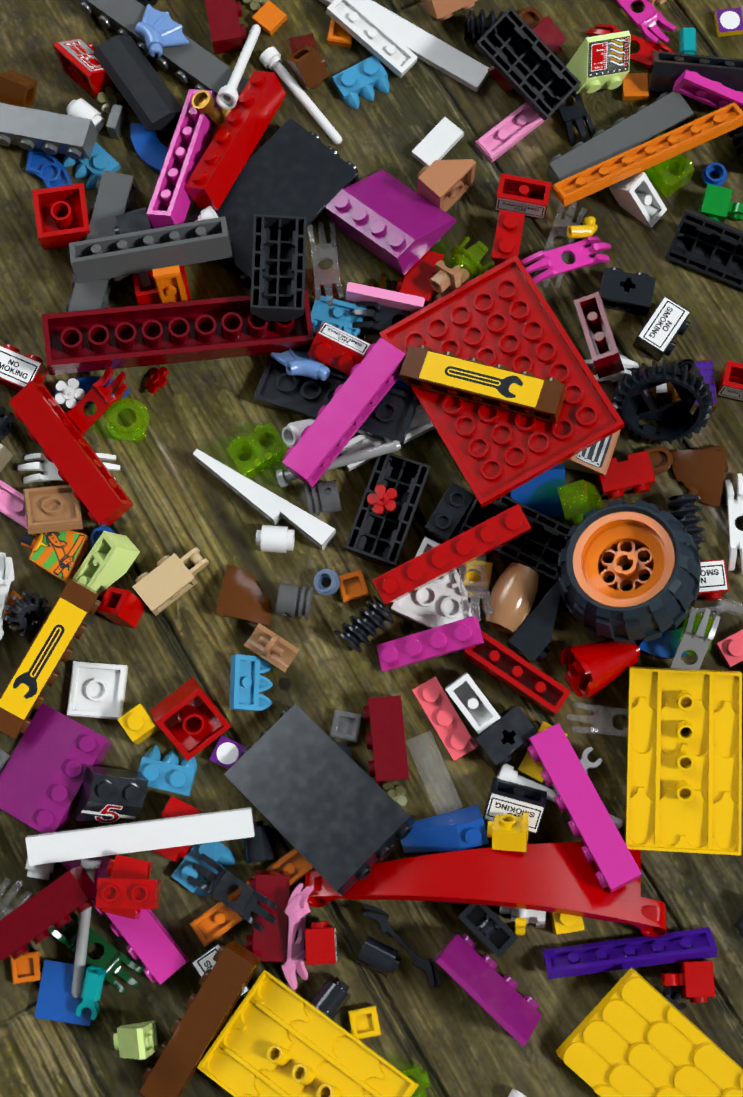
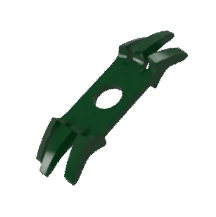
M74 912L69 916L78 925L79 916ZM69 923L61 927L72 937L70 941L54 928L48 930L51 935L75 953L77 929ZM89 928L87 951L91 944L99 943L104 947V954L100 959L93 960L87 953L86 963L90 966L104 968L106 970L105 979L122 994L127 990L111 976L113 972L125 982L137 988L139 983L120 964L123 962L139 974H141L143 969L114 948L92 928Z

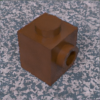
M304 46L286 58L298 84L304 88L315 89L329 76L325 69L327 67L325 59L312 47Z
M13 70L1 74L0 102L26 108L34 105L38 81Z

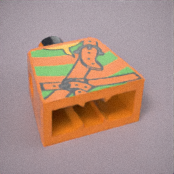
M70 530L40 533V535L28 534L27 531L21 541V546L32 550L29 560L64 584H67L71 577L73 578L90 545L87 535Z

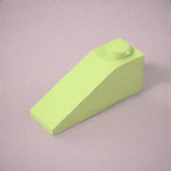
M103 531L73 578L101 594L128 571L140 551L127 536Z
M155 1021L122 1025L117 1028V1033H114L113 1040L115 1051H119L120 1058L146 1059L158 1050Z

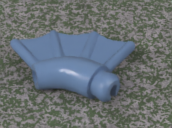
M150 4L146 6L142 22L137 23L135 33L145 39L147 49L152 57H154V53H158V57L163 54L164 47L189 44V40L182 33L183 26L174 22L170 18L169 12L158 11Z
M289 349L286 352H272L270 354L273 359L286 367L288 375L305 376L325 381L330 375V369L326 367L327 364L308 356V351Z

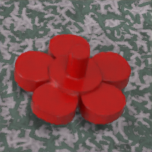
M155 367L149 372L150 377H147L143 383V386L148 389L149 393L154 394L159 387H164L167 384L168 379L166 376L169 372L166 367H161L160 369Z
M383 484L375 487L376 494L371 493L367 496L368 504L374 505L373 512L375 514H383L385 508L387 511L392 512L397 506L395 501H393L398 495L394 488L386 490Z

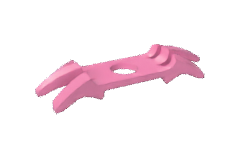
M300 883L291 894L284 912L289 917L287 960L282 964V969L292 990H295L298 985L296 971L302 979L307 980L309 978L304 965L306 957L304 939L306 914L311 912L307 900L314 886L310 885L302 890L303 883ZM297 930H299L298 938H297V940H296V942H295V941H294V939H295V934H296Z

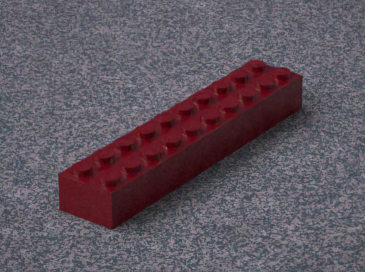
M305 290L304 315L288 322L265 321L250 313L251 295L41 314L49 375L106 370L108 366H111L113 369L271 354V352L282 353L289 349L294 351L309 350L314 340L308 291Z

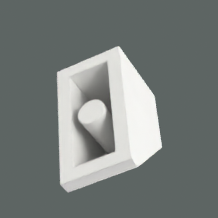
M645 172L637 173L608 187L618 204L647 227L652 228L667 211Z
M467 672L445 688L478 734L501 718Z

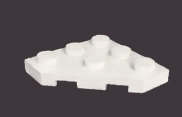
M424 537L415 557L440 544ZM457 569L395 601L391 607V611L430 629L475 616Z

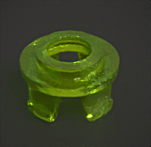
M467 236L462 240L460 246L452 248L451 256L454 266H460L468 270L472 280L485 273L488 269H492L495 262L491 260L482 267L480 264L481 259L488 251V248L481 241H478L466 250L465 247L470 241V237Z
M123 398L115 402L108 409L106 425L114 438L123 441L133 440L135 443H138L147 436L146 430L149 426L150 416L143 403L133 398ZM131 409L136 413L134 424L129 427L121 426L117 421V416L125 410Z

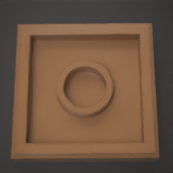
M70 485L23 489L28 534L83 529L80 503L74 497V490Z

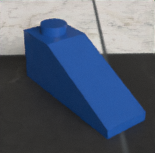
M478 805L414 821L415 823L411 826L412 831L401 840L404 853L462 851L489 844L484 819Z

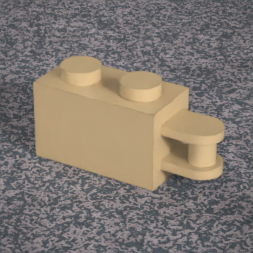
M198 547L189 551L181 559L175 553L172 556H164L157 562L156 565L158 567L150 573L148 571L144 572L135 580L136 584L132 587L155 616L198 583L194 576L209 564L207 558L203 559L199 554L200 550ZM192 561L195 566L188 570L185 564Z

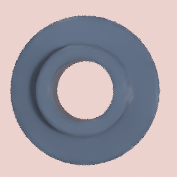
M322 569L314 577V588L319 594L330 596L338 590L340 578L335 571ZM327 578L331 579L329 587L324 585V581Z

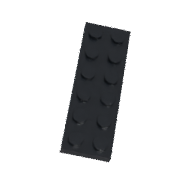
M270 356L253 399L256 403L316 420L321 407L328 405L333 398L336 388L344 384L350 376L334 370H330V375L325 381L305 376L288 375L286 367ZM391 387L356 433L386 442L397 440L403 446L419 400L415 394Z

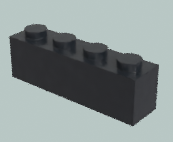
M653 51L648 75L649 90L655 93L673 92L675 81L685 70L697 72L700 76L720 82L723 86L735 91L743 92V59Z

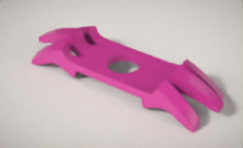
M615 0L640 29L644 38L653 43H657L659 40L664 43L669 42L670 39L659 27L669 32H673L676 27L669 23L661 11H657L648 0ZM633 2H641L645 9L640 13H635L631 10L630 5Z
M590 236L579 242L549 251H539L521 260L523 265H527L537 261L525 268L528 273L548 269L532 279L537 284L545 279L554 278L556 275L578 268L610 262L608 255L596 254L592 258L591 255L611 249V245L609 243H600L601 239L599 237ZM564 252L571 253L574 257V263H564L561 259V254Z

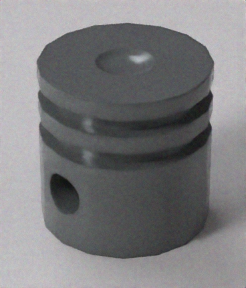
M336 480L317 483L318 486L313 488L308 487V485L304 486L310 515L313 516L316 513L318 516L320 512H323L324 515L341 511Z
M281 583L277 597L276 615L294 618L298 615L300 619L305 616V619L308 620L314 589L310 587L307 590L306 586H303L301 589L299 585Z

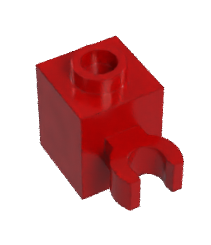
M110 586L106 592L99 594V597L102 598L96 610L99 614L104 615L117 625L136 629L146 607L143 601L129 590Z
M713 961L679 962L680 973H661V984L664 986L681 985V996L690 998L691 1003L707 1002V997H715Z

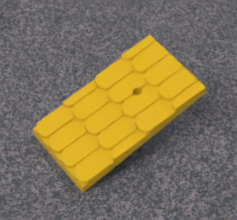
M629 666L626 846L628 849L741 856L742 672ZM683 728H689L687 733H681Z
M632 967L556 1050L558 1057L593 1088L594 1092L600 1097H743V1069Z
M263 970L197 1066L200 1071L234 1097H411L419 1086L385 1058L377 1054L266 970Z

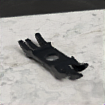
M561 61L565 66H567V63L565 61ZM575 90L570 94L575 98V103L572 106L561 104L558 107L570 146L575 145L572 123H574L584 143L587 142V135L583 120L591 139L595 134L591 116L587 113L580 94H576Z
M358 301L356 306L367 309L350 310L349 315L373 320L354 322L352 328L381 332L393 325L392 319L395 316L399 315L406 318L414 312L383 306L377 302Z
M202 853L200 858L218 871L217 874L195 862L193 863L192 867L212 883L209 885L190 875L186 880L217 898L238 913L240 917L252 924L259 932L264 929V926L256 917L250 915L252 911L272 924L276 923L277 919L265 907L257 903L260 900L276 910L277 904L270 898L246 884L204 853ZM233 885H238L241 889V896L236 901H231L228 898V890Z
M364 904L363 907L367 910L363 915L376 920L380 925L382 933L388 931L415 959L412 964L425 971L427 980L432 987L436 982L440 987L442 985L440 975L431 958L422 960L388 925V913L377 907Z

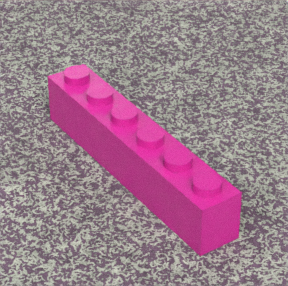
M189 89L148 207L146 214L153 228L183 224L192 198L184 186L211 143L215 125L214 121L207 114H200L192 106V97L200 90ZM206 90V91L209 92V94L214 98V101H215L214 107H215V108L217 109V111H218V108H220V107H219V105H218V103H217V101H216V97H215V95H214V92H213V91H210V90Z
M381 337L376 344L373 343L368 348L362 362L352 368L350 377L346 382L336 388L333 398L328 405L321 407L312 425L307 426L300 436L301 439L297 444L287 450L282 461L286 469L313 488L399 379L406 354Z
M558 723L530 737V747L527 750L534 763L540 762L544 770L540 774L546 786H553L557 794L554 800L561 813L567 812L571 820L567 824L575 838L580 836L584 844L581 850L588 863L594 862L598 870L595 876L602 889L607 887L609 892L612 893L639 879L642 875L639 867L560 724Z
M110 856L93 858L101 860L100 868L96 869L94 885L96 888L97 878H110V876H107L108 865L112 859ZM81 859L63 861L61 864L69 871L80 866ZM95 897V898H94L95 900L93 901V904H94V907L96 908V897ZM96 908L102 916L106 913L101 911L102 908ZM141 909L139 919L106 913L112 921L109 924L112 931L119 938L123 936L129 943L126 947L128 952L135 960L141 959L146 966L144 972L153 983L156 981L160 985L165 983L190 962L189 958L151 909Z

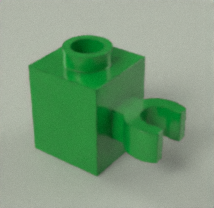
M707 184L702 195L698 213L722 223L725 222L727 216L733 220L742 221L743 203L730 202L733 189Z

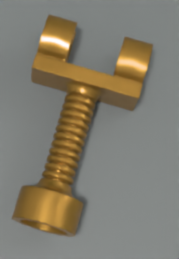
M200 90L194 94L191 103L200 114H207L214 121L215 125L211 138L213 140L231 109L220 107L217 111L214 107V98L206 90Z

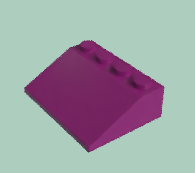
M384 170L343 188L325 206L332 225L402 275H405L456 223L454 217Z
M42 703L0 774V809L43 834L63 831L79 803L86 766H100L113 741Z
M456 933L434 956V960L524 1047L542 1016L537 1011L540 1005L528 994L523 998L515 990L519 985L507 973L503 977L494 969L498 965L486 953L481 957L474 950L477 944L464 933L460 937Z

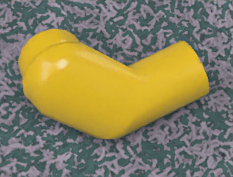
M588 216L583 218V225L568 226L567 237L569 239L592 236L598 229L595 217Z

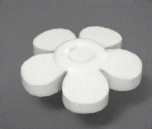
M74 378L68 380V385L64 381H59L56 384V389L62 393H57L55 400L58 404L66 402V406L72 409L77 404L76 399L81 400L85 396V391L78 388L79 381Z

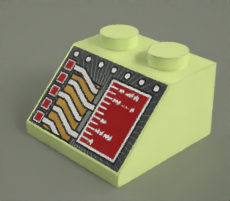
M629 31L585 38L566 66L581 82L575 89L576 94L584 92L594 93L606 88L612 90L622 84V80L629 73L631 37Z

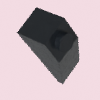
M559 580L506 644L511 650L531 664L535 660L541 663L550 652L547 646L552 638L561 596L558 587Z

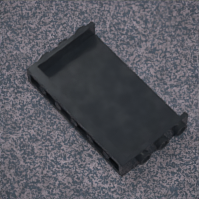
M290 118L246 162L220 208L214 210L218 217H226L233 254L231 258L217 260L218 263L225 270L229 271L231 269L235 272L237 279L244 286H251L254 214L307 217V228L343 188L347 187L350 183L354 184L359 181V171L356 166L350 161L345 162L333 147L325 146L316 133L313 131L308 132ZM200 208L187 223L198 220V216L201 215V211L205 208Z
M297 704L286 708L280 714L279 720L272 727H267L253 746L244 749L240 754V759L224 774L342 896L358 880L363 881L371 873L373 864L378 859L380 861L385 859L392 851L391 846L398 839L402 840L412 831L411 826L415 823Z

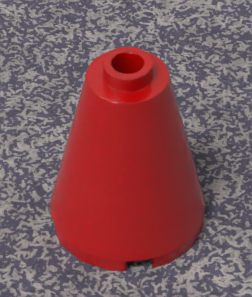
M614 640L566 647L561 652L560 661L561 665L566 663L568 672L564 673V676L576 696H584V699H588L627 671L629 666L635 665L638 662L640 651L636 643L620 644Z

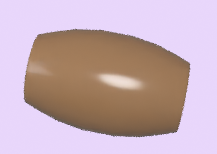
M512 562L494 584L487 603L485 622L495 629L513 634L522 625L532 609L538 591L539 574L523 564Z

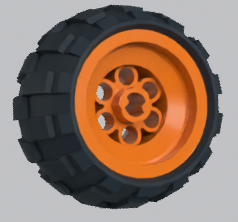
M625 500L609 502L608 507L597 510L595 507L584 514L583 521L578 526L573 525L564 538L565 548L559 552L557 573L559 575L558 587L564 603L575 620L579 621L587 631L602 639L612 638L616 643L635 644L636 640L643 639L650 642L661 638V633L671 627L675 629L686 618L687 609L694 606L700 590L699 581L702 573L698 550L692 536L687 533L683 524L669 512L659 511L658 507L654 504L637 500L635 504L627 503ZM640 558H645L648 561L642 562ZM626 564L631 565L629 570H623L622 567ZM643 574L650 575V578L648 580H640V577ZM610 575L615 576V579L612 582L607 583V579ZM627 584L633 585L630 591L622 590Z

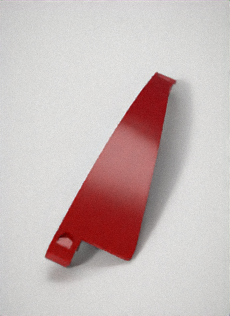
M583 842L527 844L526 852L492 850V847L375 863L371 867V873L363 881L358 880L343 896L317 870L309 871L305 875L304 889L310 885L314 886L307 900L308 906L324 907L327 903L336 899L469 903L546 911L615 923H626L638 927L643 935L650 937H659L667 933L666 904L658 900L641 897V877L612 893L609 892L607 887L602 889L595 876L598 870L594 862L588 863L581 850V847L584 846ZM629 849L641 871V850Z

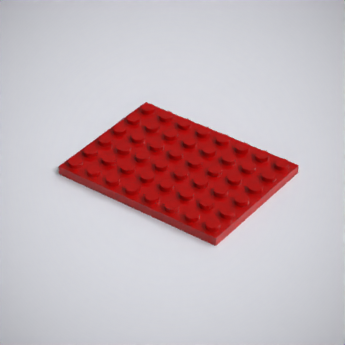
M517 255L379 333L381 338L407 354L409 345L415 347L424 345L430 347L435 352H452L459 358L467 360L469 358H476L486 365L494 366L495 364H500L508 367L510 371L518 373L520 371H528L538 378L546 379L547 377H552L565 384L566 396L557 424L410 386L482 508L625 427L623 420Z

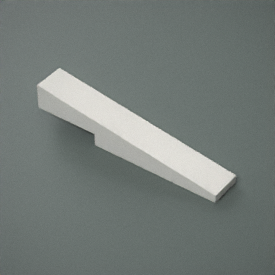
M196 449L193 453L195 460L275 526L283 518L322 551L336 536V529L202 451Z

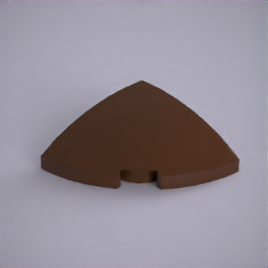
M670 450L673 457L671 470L677 483L682 482L689 490L688 494L701 496V500L697 502L719 508L723 489L726 452Z
M228 565L215 614L243 620L246 623L256 625L260 623L263 626L270 627L271 610L266 593L262 592L257 584V580L248 572L236 566Z

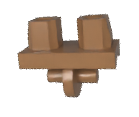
M442 260L435 264L437 273L430 278L432 288L439 292L434 297V301L469 282V271L460 266H455L453 269L448 268Z
M260 623L244 644V647L284 673L300 652V649Z

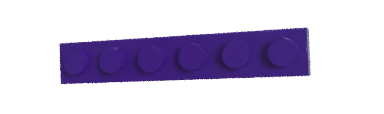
M710 927L670 932L659 937L640 936L543 949V959L548 979L717 957V947Z

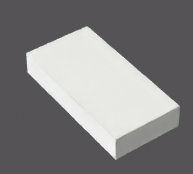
M444 117L412 150L411 155L422 165L430 166L435 160H441L464 136V132Z

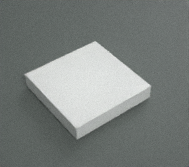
M73 661L67 716L117 720L123 716L128 666Z

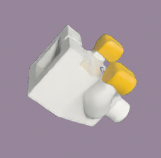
M500 906V914H511V921H515L514 933L516 935H525V927L528 923L536 924V928L545 927L546 911Z

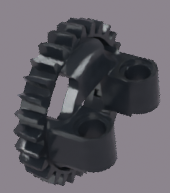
M684 359L678 363L675 361L672 366H667L666 360H663L662 365H657L655 361H652V365L649 367L642 363L641 370L633 367L631 375L625 373L623 380H619L617 388L614 389L612 401L614 408L624 422L625 427L622 429L624 431L629 430L631 437L637 434L639 441L647 438L649 444L652 440L659 442V445L662 444V441H668L672 445L675 439L682 443L684 436L691 439L693 432L699 434L701 427H706L707 420L710 419L713 408V393L710 391V384H704L705 377L701 375L694 360ZM668 382L672 383L681 400L655 408V397L650 388ZM697 400L699 406L696 407V410L692 415L690 410L692 409L695 401ZM646 417L660 422L661 430H657L655 426L645 423L640 425L639 418Z

